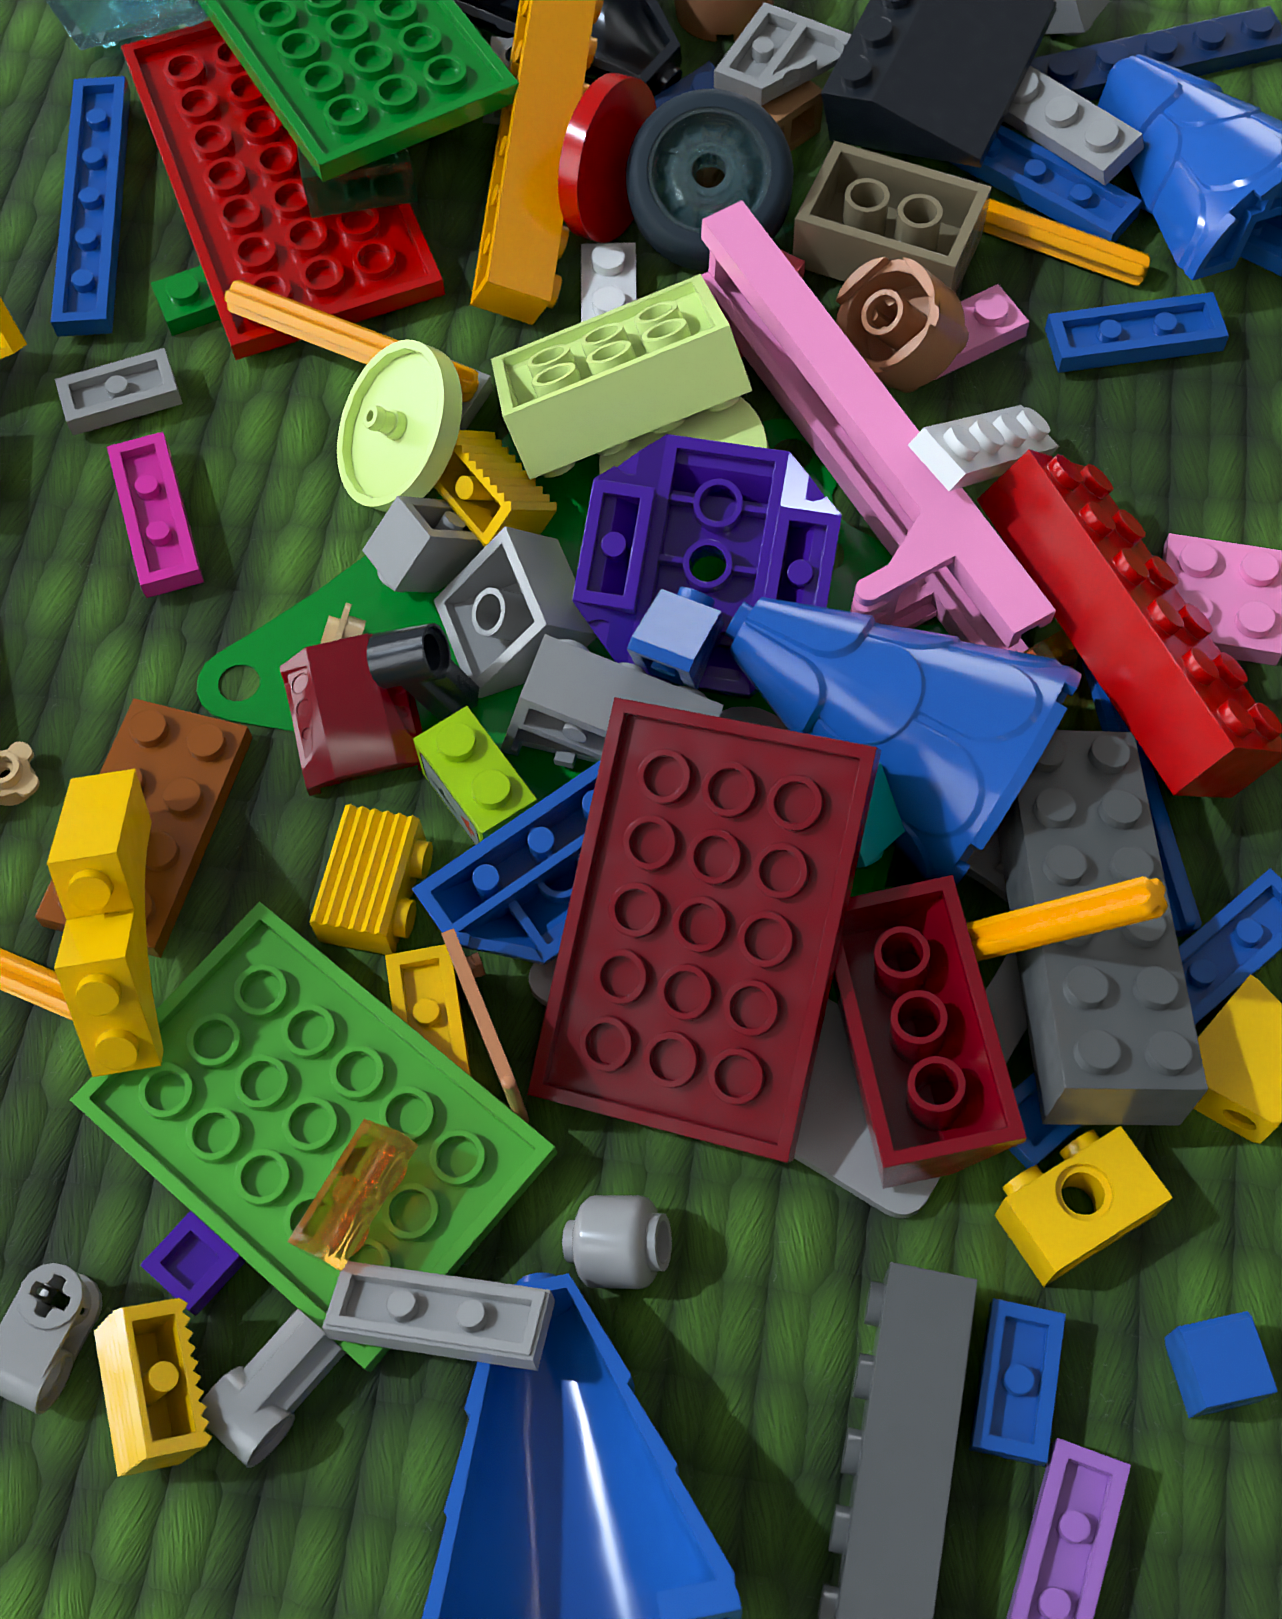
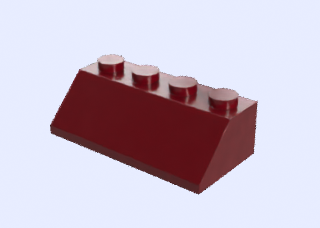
M953 875L850 897L832 982L883 1189L951 1175L1026 1142L1027 1137Z

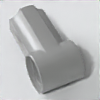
M297 1309L245 1368L238 1366L231 1370L206 1394L201 1401L202 1404L207 1406L201 1415L209 1421L206 1428L247 1468L257 1465L286 1436L295 1420L293 1412L345 1355L344 1350L332 1339H329L325 1332L309 1317Z

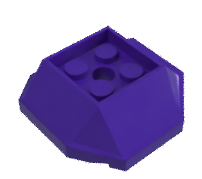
M666 434L638 451L618 467L613 466L593 479L572 601L613 660L617 663L625 662L635 665L627 647L632 635L661 589L678 594L680 587H687L710 596L715 600L713 608L722 612L724 624L698 690L750 699L758 691L731 658L729 651L734 640L727 637L725 632L744 601L754 607L761 597L827 608L842 515L827 496L823 495L790 451ZM707 556L717 557L726 564V569L722 576L711 582L700 581L692 574L696 562Z

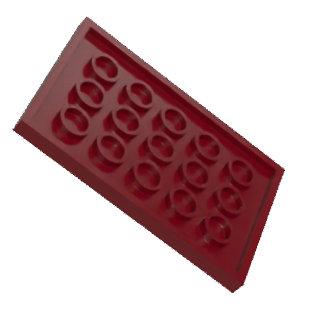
M614 697L527 1095L786 1163L793 1161L882 750L874 746Z

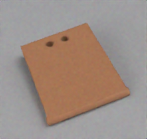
M454 928L445 931L441 935L509 1106L516 1115L528 1124L529 1117L517 1083L474 979L486 975L480 956L476 952L465 957Z

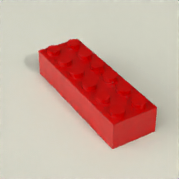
M1029 449L976 500L1010 551L1055 608L1054 617L1172 794L1175 796L1234 797L1282 760V739L1279 736L1282 734L1281 722L1267 706L1260 702L1256 703L1243 684L1248 681L1245 671L1233 657L1225 652H1220L1209 636L1213 631L1209 620L1197 607L1190 603L1186 604L1178 593L1175 586L1179 583L1175 572L1160 557L1152 556L1142 542L1146 534L1141 524L1129 512L1119 509L1109 495L1113 491V486L1105 474L1092 464L1083 466L1070 462L1059 454L1053 457Z

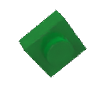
M201 265L150 283L172 336L220 320Z

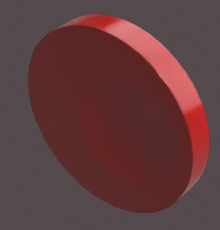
M608 73L599 77L581 97L568 124L559 161L558 198L561 213L567 227L579 237L601 243L610 242L619 237L634 220L626 188L627 159L637 132L645 120L657 109L650 88L641 79L618 73Z

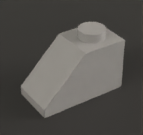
M397 496L362 551L378 570L379 579L393 591L401 593H435L449 585L485 547L445 500Z

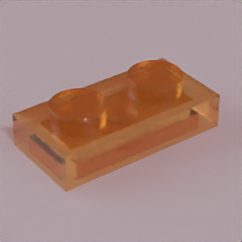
M364 1119L287 1242L305 1254L342 1272L350 1257L356 1254L364 1245L369 1234V1226L387 1196L403 1181L407 1172V1164L417 1149L418 1144L398 1130Z

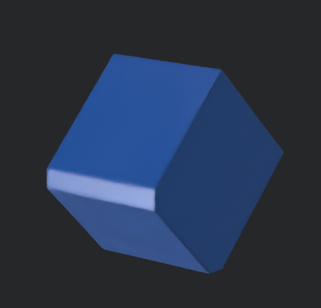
M1248 1311L1178 1326L1164 1337L1165 1347L1188 1418L1259 1403L1278 1392L1253 1318Z

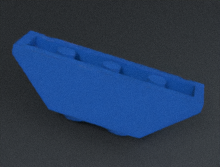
M600 761L412 888L442 933L454 928L463 948L546 965L558 956Z

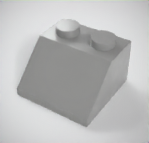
M505 526L434 599L460 669L479 686L478 698L524 684L544 634L559 640H574L585 647L597 638L572 601L575 578L558 539Z

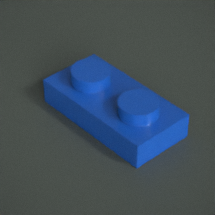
M995 1298L992 1299L988 1309L969 1450L1038 1466H1044L1047 1463L1066 1314Z

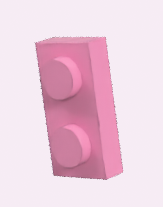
M999 284L961 301L969 339L962 352L956 355L949 367L937 378L1026 336L1029 320Z

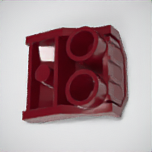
M366 633L305 647L280 666L292 716L302 773L309 796L321 794L322 787L418 765L419 771L422 770L413 741L414 737L423 733L416 700L402 686L384 689L378 686L372 678L367 662V645L373 634Z

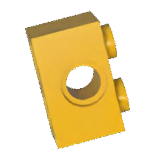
M1121 1126L1101 1138L1094 1129L1084 1133L1060 1151V1155L1065 1161L1044 1174L1038 1165H1034L1018 1174L1002 1188L1007 1197L1004 1198L994 1216L1043 1287L1156 1216L1173 1198ZM1066 1187H1076L1086 1192L1093 1202L1094 1213L1082 1215L1070 1210L1063 1201L1061 1190Z

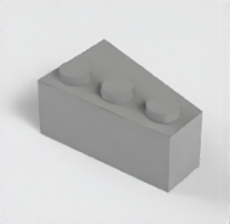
M544 634L500 751L518 756L521 747L525 746L556 753L554 757L555 765L573 769L577 759L595 763L601 760L614 697L720 717L723 704L708 699L697 689L688 686H675L652 677L637 665L625 662L617 663L594 654L577 641L570 639L559 640Z

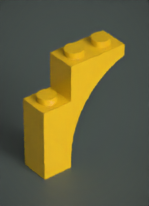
M136 769L70 779L47 861L66 918L54 970L93 1077L161 1066L164 1049L151 983L145 917V867L152 821Z

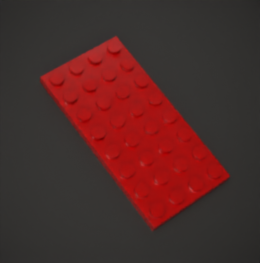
M211 20L121 46L235 360L302 340L230 312L227 309V302L224 300L225 293L230 289L233 281L242 280L352 323L445 295L442 276L389 155L322 182Z

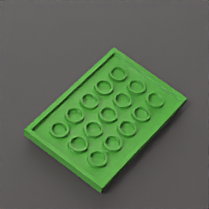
M260 901L156 1009L164 1048L161 1066L97 1077L92 1076L70 1099L85 1115L321 1329L344 1261L453 1276L557 1154L553 1144ZM333 1340L369 1373L391 1349Z

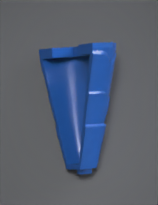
M1141 54L1135 57L1124 58L1111 68L1098 107L1143 134L1144 149L1127 165L1131 170L1147 209L1154 215L1177 266L1183 269L1192 281L1235 268L1256 222L1282 215V121L1262 112L1255 105L1224 94L1222 88L1213 82Z
M761 597L754 607L744 601L725 632L727 637L734 640L729 651L731 658L788 730L874 746L882 750L879 763L882 764L905 830L892 843L893 846L922 881L953 875L956 886L970 867L967 861L973 851L983 850L1039 761L1067 710L1062 703L1067 695L1072 696L1082 675L1070 666L1062 665L1054 658L964 642L958 636L876 623L873 615Z
M545 1272L533 1273L522 1277L513 1285L551 1290L555 1299L538 1371L477 1362L464 1409L469 1417V1422L444 1509L447 1519L422 1619H741L742 1609L739 1593L735 1587V1573L680 1480L676 1461L635 1397V1385L630 1372L569 1273L556 1276Z

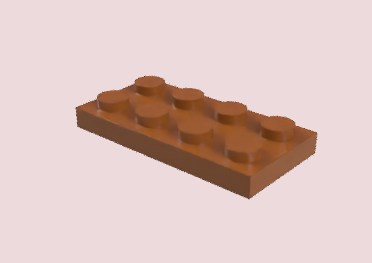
M133 698L99 774L136 769L152 821L145 867V917L148 955L161 958L253 737L248 726ZM51 879L35 918L43 927L63 932L66 918L53 880Z

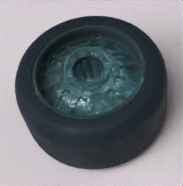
M700 89L686 92L658 107L645 120L637 132L630 148L626 166V188L629 204L635 223L643 237L659 254L669 261L688 269L709 271L710 250L701 239L702 219L741 200L772 240L778 234L787 216L793 187V163L788 143L773 117L763 107L746 96L722 89ZM716 167L724 172L725 177L719 185L705 188L694 180V175L702 168Z

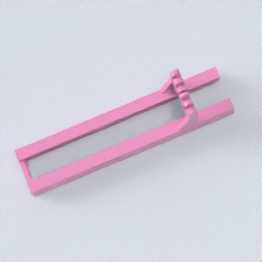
M741 200L702 219L701 239L710 250L709 271L701 276L727 319L739 350L892 556L887 566L857 582L850 612L873 615L876 623L911 629L936 616L948 634L958 636L961 641L1032 654L1021 639V635L1037 625L1042 628L1051 623L1056 610L964 489L959 488L948 491L910 449L908 444L919 433L918 429L745 203Z

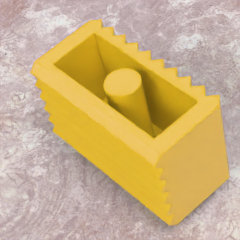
M459 430L451 458L443 474L434 485L437 492L484 547L505 526L540 535L557 511V503L550 502V494H543V486H536V478L529 479L526 470H522V463H516L515 455H509V448L502 447V440L495 439V432Z
M352 804L345 805L309 922L319 942L389 955L396 953L400 937L409 938L416 917V901L410 899L413 894L412 888L416 883V878L426 879L433 854L432 842L426 841L419 818L414 815L407 817L402 813L393 814L390 811L381 812L376 808L369 810L364 806L357 808Z
M181 1298L113 1310V1313L109 1314V1317L105 1318V1321L101 1322L97 1329H94L117 1477L181 1464L207 1446L212 1436L204 1431L209 1421L201 1415L207 1406L198 1401L204 1391L196 1386L201 1376L193 1371L198 1361L190 1355L196 1347L188 1342L193 1332L185 1327L190 1317L183 1313L188 1303Z

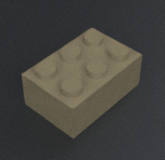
M834 141L795 218L793 256L805 261V270L844 282L860 266L873 259L886 257L892 260L905 257L918 262L956 294L983 235L992 187Z

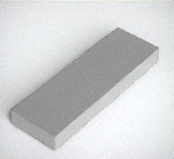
M344 1261L322 1329L327 1337L333 1340L538 1371L555 1299L551 1290Z

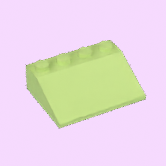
M701 274L491 359L502 416L530 480L541 475L550 478L564 474L573 468L576 461L596 453L606 456L619 452L630 443L631 439L652 431L655 434L672 431L682 425L686 417L707 409L708 411L715 412L727 409L736 404L741 395L752 391L731 327Z

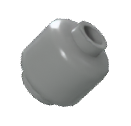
M590 1196L580 1205L575 1220H568L565 1224L562 1238L564 1258L567 1263L575 1264L579 1278L587 1287L613 1289L647 1288L656 1278L658 1271H665L670 1262L672 1235L669 1219L666 1214L658 1213L654 1203L644 1196Z

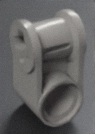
M58 1263L41 1265L27 1275L0 1324L1 1397L38 1415L43 1414L53 1405L64 1389L71 1374L73 1363L94 1324L99 1319L102 1310V1294L94 1281L83 1274L76 1273L70 1267ZM39 1287L43 1288L40 1294L36 1293ZM58 1291L71 1297L69 1305L64 1311L51 1305L52 1299ZM82 1307L85 1308L84 1313L80 1315Z

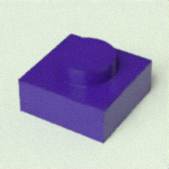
M190 1211L140 1266L174 1298H181L188 1303L185 1308L197 1316L246 1261Z

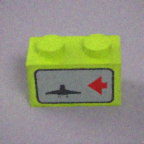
M468 706L413 738L423 775L474 845L538 803L536 797Z

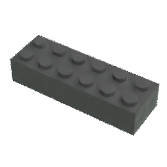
M1056 730L1018 796L997 827L1009 911L1142 876L1148 879L1157 878L1166 887L1137 744L1132 732ZM1167 889L1164 897L1168 908L1160 918L1016 952L1042 1124L1181 1125L1207 1092L1208 1087Z

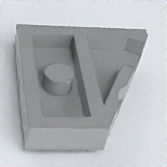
M764 2L714 70V88L736 92L762 106L835 67L851 34Z

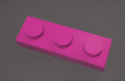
M159 432L107 446L139 583L146 598L203 583L204 580L174 463L164 433Z

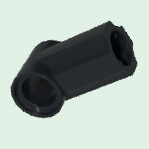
M436 623L374 633L370 637L367 645V662L372 678L378 686L384 689L402 686L440 722L466 706L469 709L477 706L479 686L451 660V651L446 634Z

